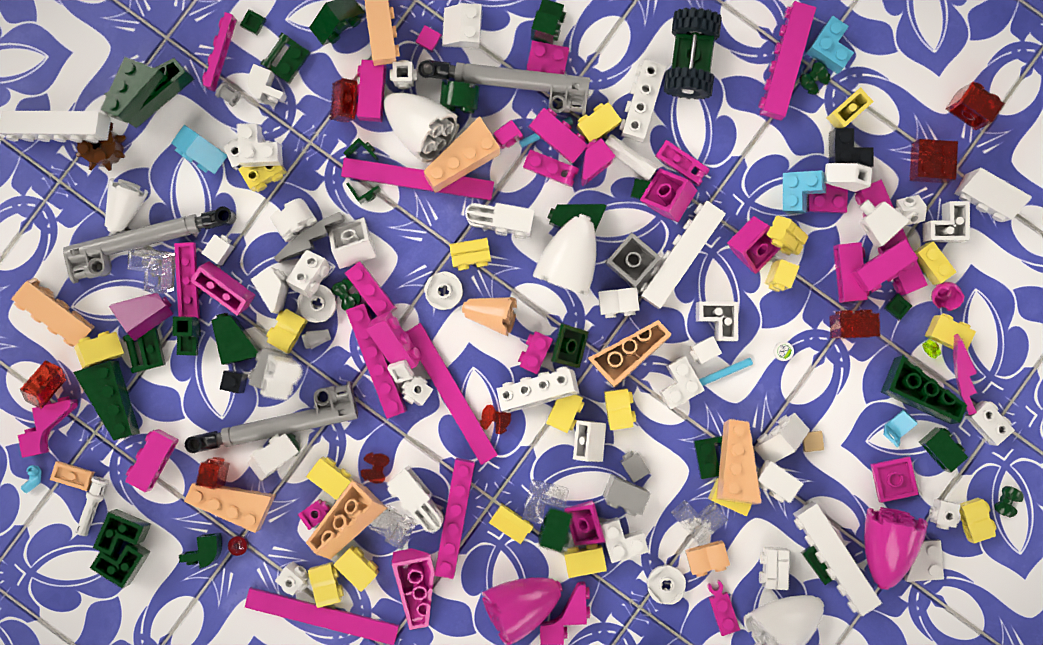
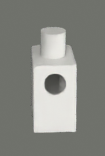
M866 200L859 206L866 214L859 223L876 248L883 246L909 222L905 216L886 202H882L875 207L869 200Z

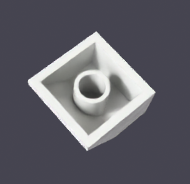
M461 3L444 8L442 46L480 49L481 4Z
M364 217L328 229L331 250L339 269L376 257L374 245Z
M273 267L253 277L251 281L270 312L279 314L284 309L289 285L286 282L288 277L284 271Z

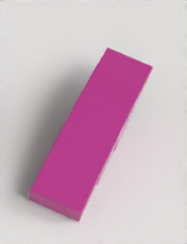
M955 334L953 343L954 373L961 399L967 404L966 411L969 415L977 412L970 396L977 392L969 376L977 374L962 339L958 334Z

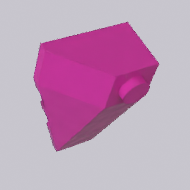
M413 548L395 551L392 557V567L409 630L429 626L435 573L431 555Z

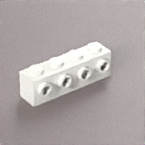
M645 59L642 65H638L635 76L639 77L637 83L633 82L630 94H633L632 101H627L624 112H628L626 119H622L619 130H622V137L643 143L666 69L665 65Z
M567 367L558 368L554 373H540L538 377L533 379L525 377L515 384L513 382L502 384L503 387L497 388L501 411L506 413L579 394L575 372Z

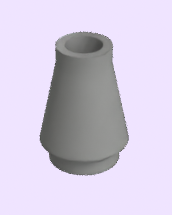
M328 329L306 331V334L301 335L305 349L311 348L312 350L331 340Z

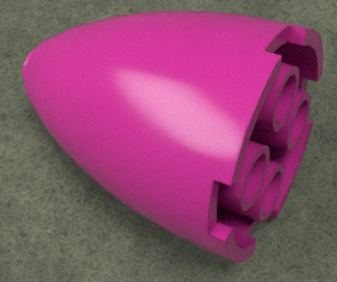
M880 507V510L873 511V508H868L864 530L866 559L874 582L879 588L888 590L902 580L915 562L925 538L928 522L923 518L916 520L910 513L897 509Z
M523 578L508 581L483 591L482 594L485 597L482 600L491 622L497 631L501 632L498 634L505 645H512L531 633L547 618L559 601L563 589L559 581H555L552 578Z

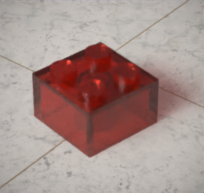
M972 81L956 92L945 109L973 129L978 130L992 123L1005 103L996 94L986 91L983 85Z
M918 139L911 144L910 181L949 183L956 180L958 141Z
M872 309L854 311L855 314H853V310L836 311L835 315L829 316L830 339L880 336L879 313H873Z

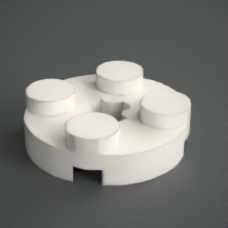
M440 272L432 275L427 280L424 292L431 306L439 310L452 309L461 301L463 288L461 282L454 274ZM444 285L447 286L448 295L440 296L439 288H443Z
M319 284L318 290L313 293L311 298L300 294L297 305L303 318L310 322L320 323L327 321L333 316L336 311L337 302L336 296L328 287ZM320 298L322 306L315 309V305L312 302Z
M665 564L656 567L649 574L646 581L648 592L657 603L671 605L682 599L685 594L686 580L679 569ZM664 580L671 581V583L669 584L671 587L670 589H662V582Z

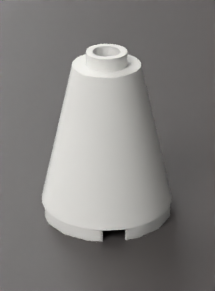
M110 178L108 182L105 226L109 232L117 234L124 232L147 197L148 191L146 189L144 192L141 191V186L122 179H119L118 182H113L114 178Z

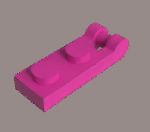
M667 140L655 156L697 186H700L702 183L701 179L710 171L708 167ZM693 168H696L698 170L696 175L691 173Z
M531 149L523 165V168L569 187L573 186L574 176L579 171V168L568 165ZM563 170L568 172L566 177L561 176Z

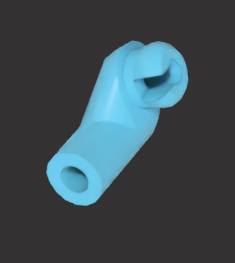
M31 465L27 468L29 480L21 486V490L24 493H29L41 483L42 471L39 466Z

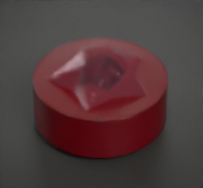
M240 535L233 537L228 542V550L235 556L244 554L249 547L248 540Z

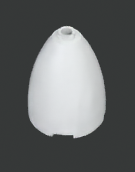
M409 93L388 94L384 99V110L391 128L402 144L421 162H433L444 147L447 148L453 143L459 130L458 116L446 107L428 98Z
M580 214L579 218H572L556 233L542 253L534 270V277L568 290L588 295L596 263V234L594 225L590 222L591 218Z
M812 595L781 598L762 605L745 615L744 625L748 633L752 632V637L756 642L754 645H806L821 621L824 603L819 597Z

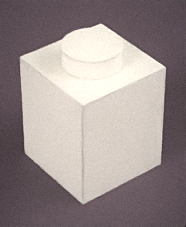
M214 234L201 254L222 266L235 247L230 244L232 240L223 234L221 236Z
M713 336L690 347L692 351L689 352L693 361H697L698 364H702L722 354Z

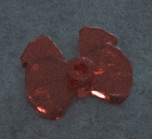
M486 405L482 411V420L479 422L484 430L488 429L492 421L496 422L495 433L503 434L507 431L506 427L511 422V413H500L495 410L493 405Z
M371 452L366 454L363 458L364 461L373 465L372 469H362L360 471L362 478L365 481L368 479L376 484L384 482L386 477L383 470L390 462L389 457L382 453L374 454Z

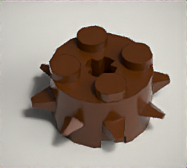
M110 122L108 139L99 140L98 143L82 140L81 143L77 142L76 148L78 152L76 157H83L89 161V170H92L97 165L111 171L113 163H117L120 158H125L122 142L126 139V136L113 132V123Z

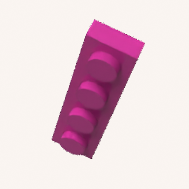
M225 12L224 17L219 21L220 30L218 36L216 35L214 38V50L209 55V66L202 78L203 86L211 91H216L237 19L230 13Z
M174 243L179 317H197L200 319L198 287L190 282L197 271L196 243Z

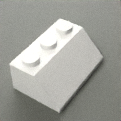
M982 168L965 174L954 193L959 196L961 201H970V203L976 206L977 210L993 215L992 218L999 222L1012 220L1032 198V196Z

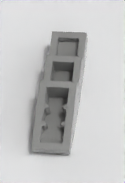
M340 212L335 213L304 230L274 257L275 261L280 263L304 254L306 250H314V241L329 236V227L345 221L343 214Z

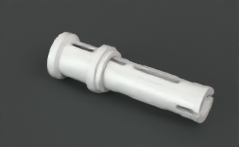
M93 476L91 479L93 482L90 491L86 493V505L75 531L78 535L88 536L99 502L104 499L105 487L109 485V480Z

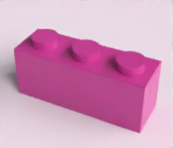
M362 59L361 65H358L357 75L360 77V84L356 85V96L359 97L358 103H355L354 113L361 121L382 122L386 64L374 66L373 60Z
M543 108L528 127L566 160L574 163L587 146L585 143L586 139L579 133L574 134L570 130L572 127L564 120L560 122L553 110Z
M906 239L872 258L851 272L863 292L871 291L873 293L882 287L881 283L885 280L889 282L898 277L897 273L902 269L906 271L913 267V262L919 258Z
M862 243L833 246L839 303L868 300L869 291L863 292L851 272L864 264L865 249L862 247Z
M210 261L199 266L190 282L235 315H239L247 310L256 296Z
M359 261L345 272V275L377 317L389 311L392 313L397 309L362 262Z
M390 311L370 321L366 330L390 364L406 359L411 369L418 365L422 357L420 351L412 344L409 335L403 331L398 319Z
M160 429L148 433L145 438L146 444L144 448L138 451L134 466H130L126 473L128 477L125 482L145 493L153 489L179 439Z

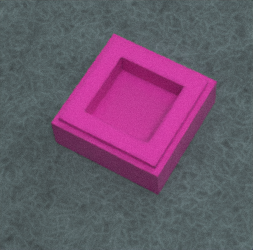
M425 25L415 42L433 52L442 35Z

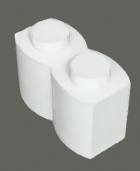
M637 287L598 292L600 314L605 315V318L617 317L616 313L632 316L636 315L635 311H639Z

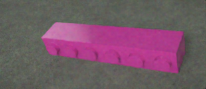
M794 1L790 7L787 6L784 18L787 19L785 25L782 24L779 31L781 40L780 43L777 42L774 49L776 57L775 61L772 60L769 67V72H771L770 79H766L763 90H766V93L759 102L758 108H761L759 115L780 121L786 117L816 7Z
M882 180L871 183V187L855 192V200L858 205L869 200L875 207L882 202H886L893 207ZM903 228L883 246L878 247L879 254L900 240L906 239L909 244ZM917 260L913 262V267L906 271L902 269L897 273L898 277L893 279V287L900 295H906L927 286Z
M363 303L347 309L348 318L386 418L388 419L406 412L407 409L398 385L387 368L389 361L366 330L372 320L367 304Z
M460 458L455 460L434 576L454 579L475 461Z

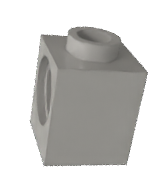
M629 451L622 456L623 460L620 462L634 483L650 473L638 452L633 453Z

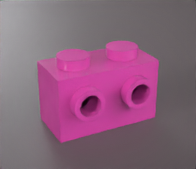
M536 331L534 335L530 333L526 344L529 345L526 352L522 351L518 362L521 363L520 367L538 374L553 339Z

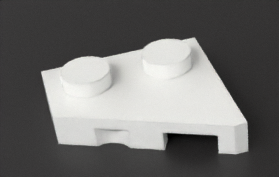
M941 540L923 541L915 562L910 568L908 575L904 577L906 582L944 579Z

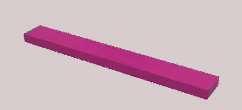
M344 158L341 177L434 192L425 178L424 170ZM463 176L438 191V193L491 201L494 181Z
M419 323L407 330L406 333L409 335L410 341L420 351L422 356L420 359L421 363L480 464L482 465L498 455L422 324Z
M249 588L244 607L390 645L395 644L399 629L397 624L326 606L317 608V605L311 602L255 588Z

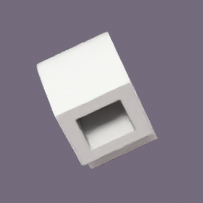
M253 64L248 76L250 92L262 103L265 102L266 97L268 101L275 104L278 101L285 103L287 98L283 92L271 88L275 78L272 71Z

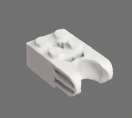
M473 203L466 208L465 215L468 223L473 227L493 230L497 235L507 236V233L514 234L515 238L526 239V237L531 235L534 210L496 203L495 207Z
M408 465L387 483L389 486L387 490L394 498L396 496L401 501L400 506L405 512L409 511L426 531L436 532L444 521V514L431 499L432 492Z

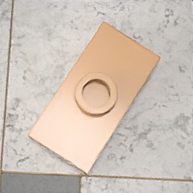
M56 461L50 480L89 491L92 483L91 479L95 472Z

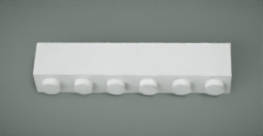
M2 111L0 134L6 136L7 140L15 142L18 139L34 142V139H38L43 142H50V140L66 142V140L81 143L82 140L98 143L99 140L108 139L111 118L99 111Z
M706 201L704 204L699 203L694 210L696 215L693 220L688 219L683 226L685 231L682 236L677 235L672 242L675 245L673 249L665 252L661 258L664 261L662 265L654 268L650 274L653 278L649 283L646 281L640 289L642 292L640 297L657 309L663 306L726 214L709 201Z
M811 501L793 513L796 518L794 523L799 530L803 529L806 536L804 538L811 547L814 546L816 549L815 555L818 560L826 564L828 568L826 569L827 574L832 580L835 579L838 586L836 587L843 597L846 595L849 602L847 604L852 612H857L864 616L882 604L818 504Z

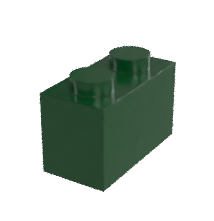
M935 427L919 443L943 471L952 473L968 458L964 453L966 450L961 444L953 441L952 434L946 428Z

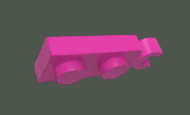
M718 580L717 589H712L710 583L707 584V587L714 595L709 597V601L720 634L725 636L740 631L729 595L727 592L722 593L723 584Z

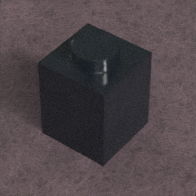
M224 370L219 389L238 394L244 393L248 374Z

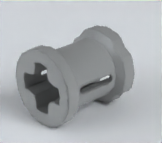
M222 82L217 88L215 96L223 98L233 107L239 101L241 93L230 88L228 83Z

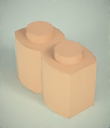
M722 540L685 550L692 575L697 577L707 575V572L710 570H715V572L724 571L726 566L730 565L725 544Z

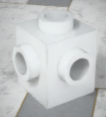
M408 60L393 62V69H390V81H393L395 87L399 89L414 87V81L418 80L417 69H414L413 63Z
M919 195L896 200V208L894 209L909 220L906 225L925 221L927 206Z
M414 376L413 379L402 383L401 388L403 389L400 393L404 395L403 399L408 403L422 406L433 389L426 385L427 381L424 378Z
M934 499L933 506L929 511L930 521L936 523V527L941 529L956 528L961 517L959 512L960 504Z
M293 561L285 566L275 582L282 587L284 592L293 596L298 592L302 593L309 585L307 583L309 575L304 567L297 565Z

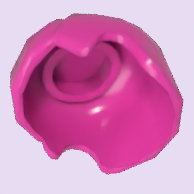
M943 282L936 285L931 294V300L937 308L943 307L948 311L959 308L964 302L965 297L961 288L952 282Z

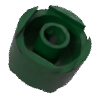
M442 81L439 104L452 112H455L456 109H461L463 113L474 114V111L478 109L480 86L475 85V88L470 87V83L448 81L447 85L445 81Z

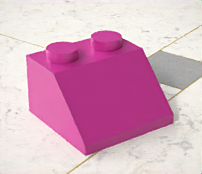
M602 138L598 141L594 139L586 146L582 168V186H585L610 166L616 157Z
M659 168L640 201L660 215L679 222L698 190L690 180Z
M755 216L727 244L733 253L754 274H757L781 248L771 244L772 239L767 235L770 226Z

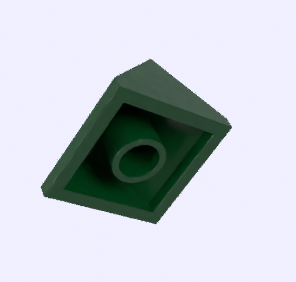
M560 324L551 361L580 369L589 331Z

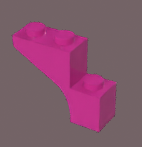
M67 396L58 398V402L52 404L51 401L38 403L39 407L32 408L35 428L25 429V434L17 435L22 458L49 452L48 437L51 430L77 408V399H70Z
M584 581L578 582L575 585L562 613L557 618L543 621L540 624L541 645H564V639H568L567 627L563 625H587V618H590V606L586 607V599H590L589 587H586Z

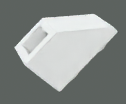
M857 163L826 164L824 183L857 192L871 187L872 168Z

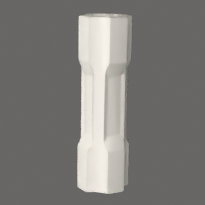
M612 134L605 142L618 159L648 181L658 168L657 165L647 158H643Z

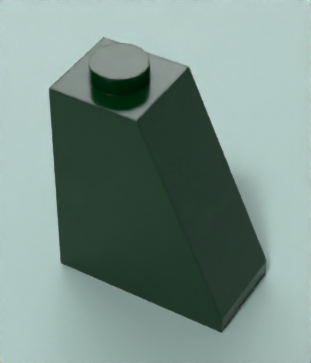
M557 204L555 209L551 208L547 218L550 219L549 225L561 229L572 218H579L581 214L591 218L590 222L593 223L596 232L607 205Z
M228 313L216 315V319L211 320L221 365L256 358L261 349L235 316H228Z

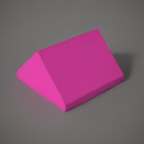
M593 500L564 509L565 512L573 514L569 528L575 546L605 542Z

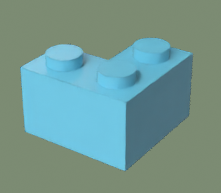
M832 16L806 54L838 74L844 69L854 54L853 51L839 43V40L849 26Z
M186 125L181 128L171 144L177 147L175 149L177 153L191 163L193 160L198 162L197 167L205 173L209 170L215 174L227 158L224 152Z
M822 170L783 173V212L787 214L807 213V194L826 193L825 173Z

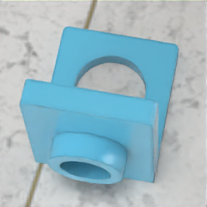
M902 410L884 425L883 435L898 448L900 446V438L914 428L918 422L905 410Z

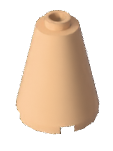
M513 297L471 298L463 303L462 313H464L466 318L508 336V333H511L514 326L516 314H514L513 308H517V300Z

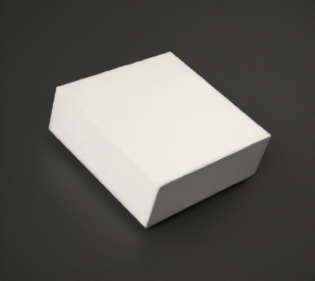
M406 359L389 364L387 367L396 384L413 379L414 373Z

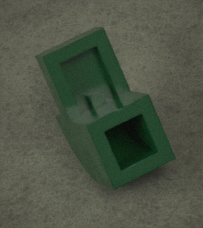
M173 316L172 336H177V355L197 356L199 336H201L198 318Z
M221 533L198 536V550L179 554V563L186 562V565L198 564L199 561L200 569L216 561L222 551Z

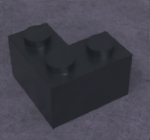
M834 128L829 132V164L857 163L872 168L874 167V147H854V128Z

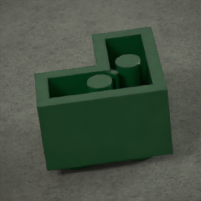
M356 0L329 1L324 4L309 29L322 45L334 44L340 39L342 31L349 27H357L361 23V18L365 12Z
M550 0L541 1L539 11L537 10L532 24L531 40L548 44L558 41L562 25L560 23H564L567 13L564 12L563 4Z
M118 509L109 511L93 549L111 556L119 552L124 540L138 545L144 542L151 523Z
M130 543L126 545L121 555L115 553L110 556L99 552L89 569L123 589L132 583L151 551L140 544Z

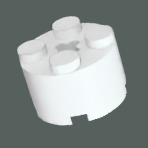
M301 198L286 203L284 205L285 208L281 212L278 209L270 217L285 242L291 241L296 235L317 222L306 202Z

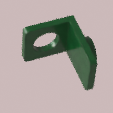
M360 138L343 152L349 158L362 145L376 161L379 160L373 153L375 151L374 147L368 141L364 143Z
M349 182L346 183L360 204L365 201L367 203L377 197L376 194L382 190L377 185L359 197Z

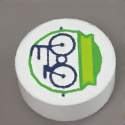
M780 342L775 345L773 353L776 359L788 361L792 358L794 349L790 343Z

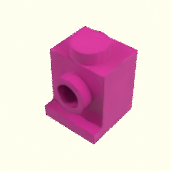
M512 120L493 133L500 149L510 148L517 142V138L519 141L523 139V134Z
M319 499L299 513L298 516L308 530H310L325 518L330 511V507L326 501L322 502ZM317 511L318 517H314L312 512Z

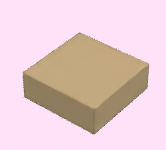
M812 431L806 435L802 441L804 452L824 450L822 431Z

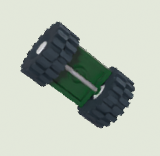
M683 8V10L678 9V11L674 12L671 32L675 36L672 68L667 70L664 92L673 97L678 96V98H693L694 100L710 98L712 96L714 74L711 73L714 42L720 37L722 21L721 15L717 12H711L712 10L709 9L704 10V8Z

